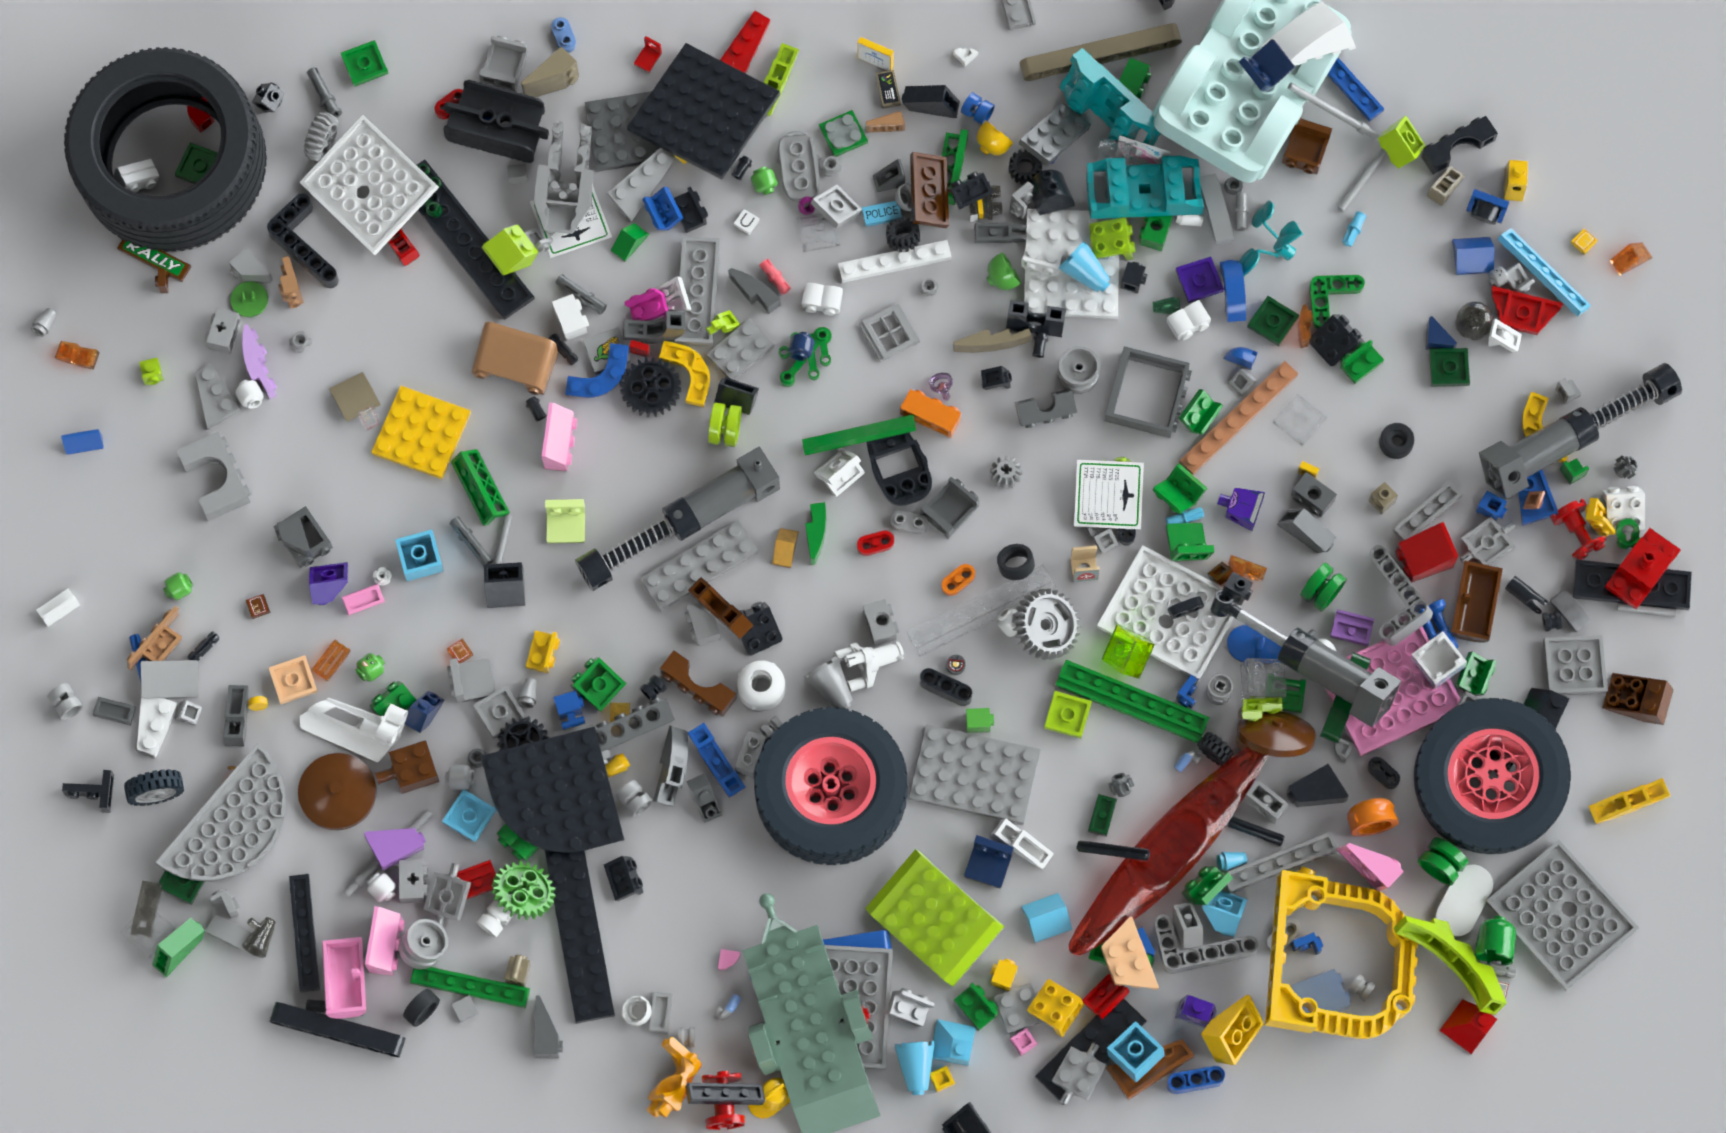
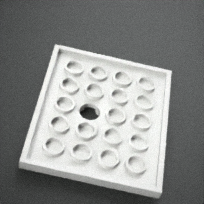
M364 115L354 123L299 182L374 255L383 248L439 188ZM368 186L370 189L369 195L364 199L358 198V188Z
M1027 209L1026 245L1031 244L1062 252L1063 256L1067 258L1083 241L1092 251L1089 225L1117 218L1090 219L1089 211L1059 210L1039 216L1037 209ZM1119 255L1097 259L1110 278L1108 281L1110 285L1103 292L1101 290L1095 292L1060 269L1057 276H1048L1040 271H1028L1025 269L1024 302L1029 303V310L1037 315L1044 314L1047 311V306L1065 308V317L1118 319Z
M1142 545L1101 617L1097 628L1188 676H1194L1198 679L1197 681H1200L1234 617H1218L1211 612L1210 608L1217 591L1223 590L1222 586ZM1200 596L1205 605L1202 609L1173 619L1174 623L1170 628H1163L1159 625V618L1169 615L1167 609L1170 606Z

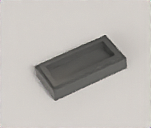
M98 697L93 716L131 726L136 706Z

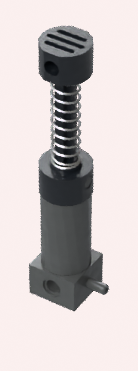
M1663 363L1643 374L1644 385L1640 384L1639 389L1634 387L1633 392L1627 391L1626 396L1621 394L1620 399L1615 397V402L1609 401V405L1603 404L1602 409L1597 407L1596 412L1590 411L1589 414L1586 409L1579 407L1510 446L1499 441L1479 452L1486 483L1506 499L1512 498L1514 494L1529 487L1527 477L1596 442L1599 439L1598 430L1600 427L1603 428L1606 424H1611L1612 420L1616 421L1618 417H1623L1624 413L1629 414L1630 410L1635 411L1637 407L1640 408L1643 404H1648L1649 400L1662 405L1682 393V385L1677 373L1669 364Z
M760 446L736 459V467L663 507L664 521L660 523L657 521V525H650V529H644L645 532L641 534L638 532V536L634 538L631 536L632 539L629 541L625 540V543L622 545L618 543L619 547L615 549L612 547V551H605L606 554L603 556L594 548L575 559L577 568L589 588L595 591L612 581L613 577L610 570L613 571V567H620L622 562L626 564L627 559L632 560L634 555L639 556V552H645L647 547L652 548V545H658L660 540L665 541L666 536L671 537L675 535L682 541L749 500L755 498L759 502L780 490L779 476Z

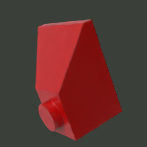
M1462 999L1439 1031L1472 1055L1493 1027L1497 1018L1492 1014L1481 1012L1477 1005Z

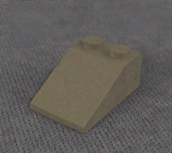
M560 47L521 82L523 94L536 98L566 89L569 85L575 84L579 77L577 61L565 49Z

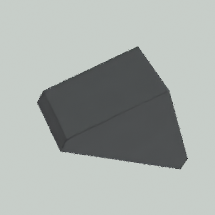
M901 159L895 160L873 175L877 192L895 189L905 184V173Z

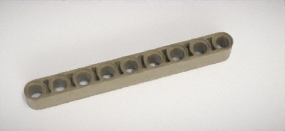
M1170 23L1022 59L1019 64L1024 80L1032 81L1069 72L1072 66L1070 61L1072 55L1082 48L1090 53L1091 57L1099 64H1104L1175 47L1182 43L1177 24Z

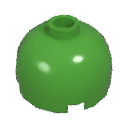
M1003 252L993 257L988 263L987 271L989 276L986 278L991 286L995 285L998 289L1005 291L1016 288L1021 284V280Z

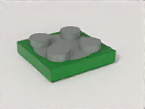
M853 110L819 124V128L835 157L868 143V139Z

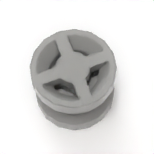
M679 1027L678 1042L683 1046L695 1047V1028L684 1029Z

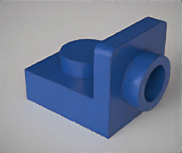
M1192 675L1176 696L1182 706L1190 707L1191 709L1196 701L1188 695L1192 696L1196 691V682L1198 680Z
M1315 932L1295 939L1290 944L1293 952L1299 950V952L1306 951L1311 948L1310 945L1312 944L1316 955L1321 953V948L1323 947L1320 937H1316Z

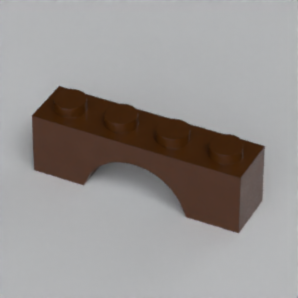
M702 577L688 589L691 595L739 639L754 626L743 613L727 602Z
M673 650L660 667L661 677L669 683L671 681L678 685L677 688L681 692L691 694L693 700L697 703L707 705L709 707L708 710L714 715L720 714L723 717L737 699L736 693L722 683L712 687H702L695 684L689 677V660Z

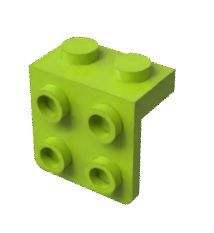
M1126 217L1095 222L1089 225L1092 252L1097 259L1121 254L1124 255L1126 261L1134 259L1133 253L1136 252L1134 241L1131 242V235H1134L1132 224L1128 223Z

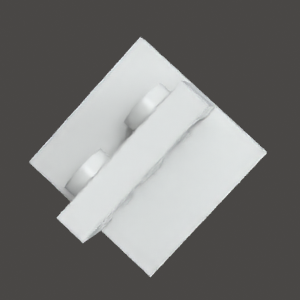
M841 449L819 467L814 474L818 479L824 481L832 494L837 497L865 472L859 465L861 460L857 455Z

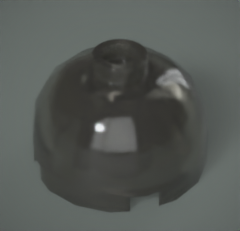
M1468 302L1460 308L1456 315V329L1461 336L1471 338V340L1483 339L1491 330L1493 314L1490 308L1482 302Z

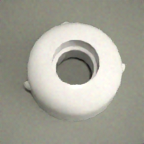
M754 661L747 664L738 673L737 691L740 700L746 707L755 711L771 710L782 701L785 694V679L783 673L774 662ZM758 678H765L770 682V688L766 691L758 692L752 688V683Z

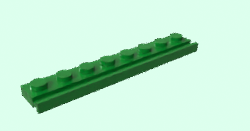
M1065 660L1055 687L1194 743L1200 741L1210 719L1206 715L1069 660Z

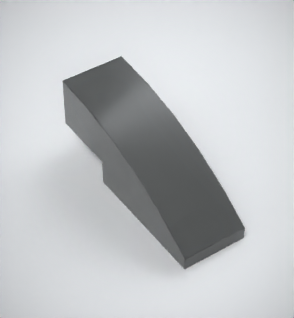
M733 268L728 270L729 278L751 305L758 300L768 314L781 306L780 298L763 282L742 271Z
M229 685L223 735L225 746H245L248 685Z

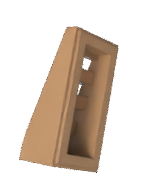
M901 111L866 121L865 129L867 133L904 131L905 122Z

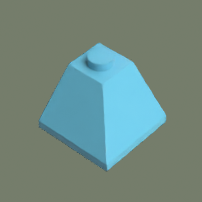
M1221 890L1202 908L1215 931L1225 936L1234 937L1247 899Z
M937 1019L933 1038L935 1045L933 1059L969 1066L976 1027Z

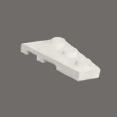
M141 698L137 739L138 752L156 758L179 706L178 703L165 698Z

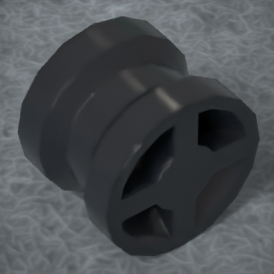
M1558 610L1551 614L1547 612L1542 613L1543 627L1546 632L1554 628L1557 630L1562 629V619Z

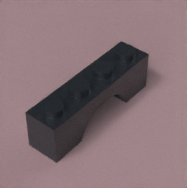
M1487 116L1477 117L1468 126H1461L1455 130V133L1441 137L1439 142L1435 144L1430 143L1425 146L1421 158L1434 175L1449 167L1451 161L1450 151L1460 144H1471L1481 149L1496 141L1498 132Z

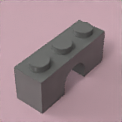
M1065 389L1051 393L1052 405L1046 410H1039L1034 398L1015 402L1019 424L1025 426V428H1031L1036 426L1038 422L1043 421L1046 424L1054 422V418L1062 417V419L1073 417V414L1077 413L1073 391Z

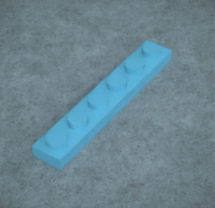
M1512 229L1500 235L1498 240L1528 268L1557 299L1561 300L1572 313L1578 317L1589 309L1591 305Z

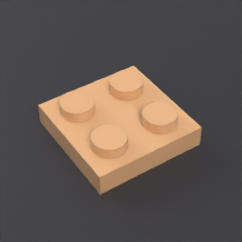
M306 655L269 667L281 705L318 692Z

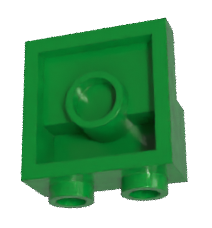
M591 657L584 664L586 669L582 673L577 672L571 678L573 683L570 686L583 699H586L594 708L601 712L627 683L600 657L595 659Z
M1205 866L1199 870L1198 876L1195 879L1186 883L1185 889L1181 893L1193 905H1207L1233 877L1229 872H1220L1216 866Z

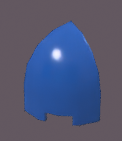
M1236 347L1228 351L1223 359L1251 369L1258 352L1245 347Z

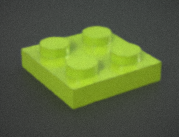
M1054 691L1044 729L1082 739L1092 701Z

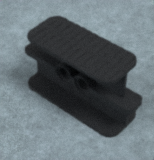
M465 80L459 103L445 102L444 110L450 114L447 125L443 128L445 138L455 144L494 153L525 163H532L539 138L547 140L549 136V130L539 126L542 115L545 113L544 102L539 98L494 87L474 80ZM487 116L492 117L490 120H484ZM504 121L510 122L508 125L501 124Z

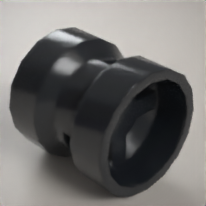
M653 675L647 684H643L640 687L641 692L650 701L656 699L659 693H663L667 689L665 684L656 675Z

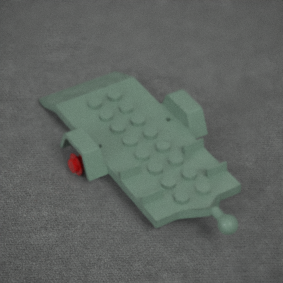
M770 893L761 895L759 904L762 908L766 909L768 915L762 942L760 945L742 950L748 967L747 970L750 973L758 998V1004L765 1020L764 1022L749 1026L748 1032L753 1053L764 1076L781 1070L789 1099L802 1133H832L881 1116L857 1047L858 1043L873 1039V1035L867 1025L868 1019H871L867 1007L863 1008L860 1004L858 989L840 994L818 925L797 931L776 917L773 908L775 904L774 896Z

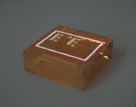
M463 638L447 648L452 659L457 658L459 664L473 656L472 651Z

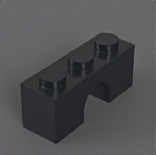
M1010 300L1006 329L1016 331L1029 329L1031 333H1044L1048 336L1062 338L1066 314L1065 308L1047 306V311L1044 314L1037 315L1029 310V303Z

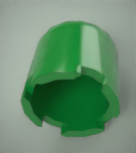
M1494 916V918L1483 921L1479 927L1474 955L1478 961H1487V963L1496 961L1501 962L1503 965H1511L1514 960L1516 941L1514 925L1506 921V918L1502 916Z

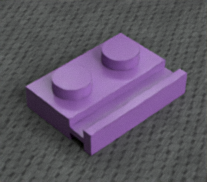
M1337 609L1330 637L1368 647L1375 619Z

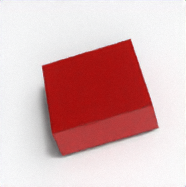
M631 340L629 345L630 353L648 358L650 354L649 345Z

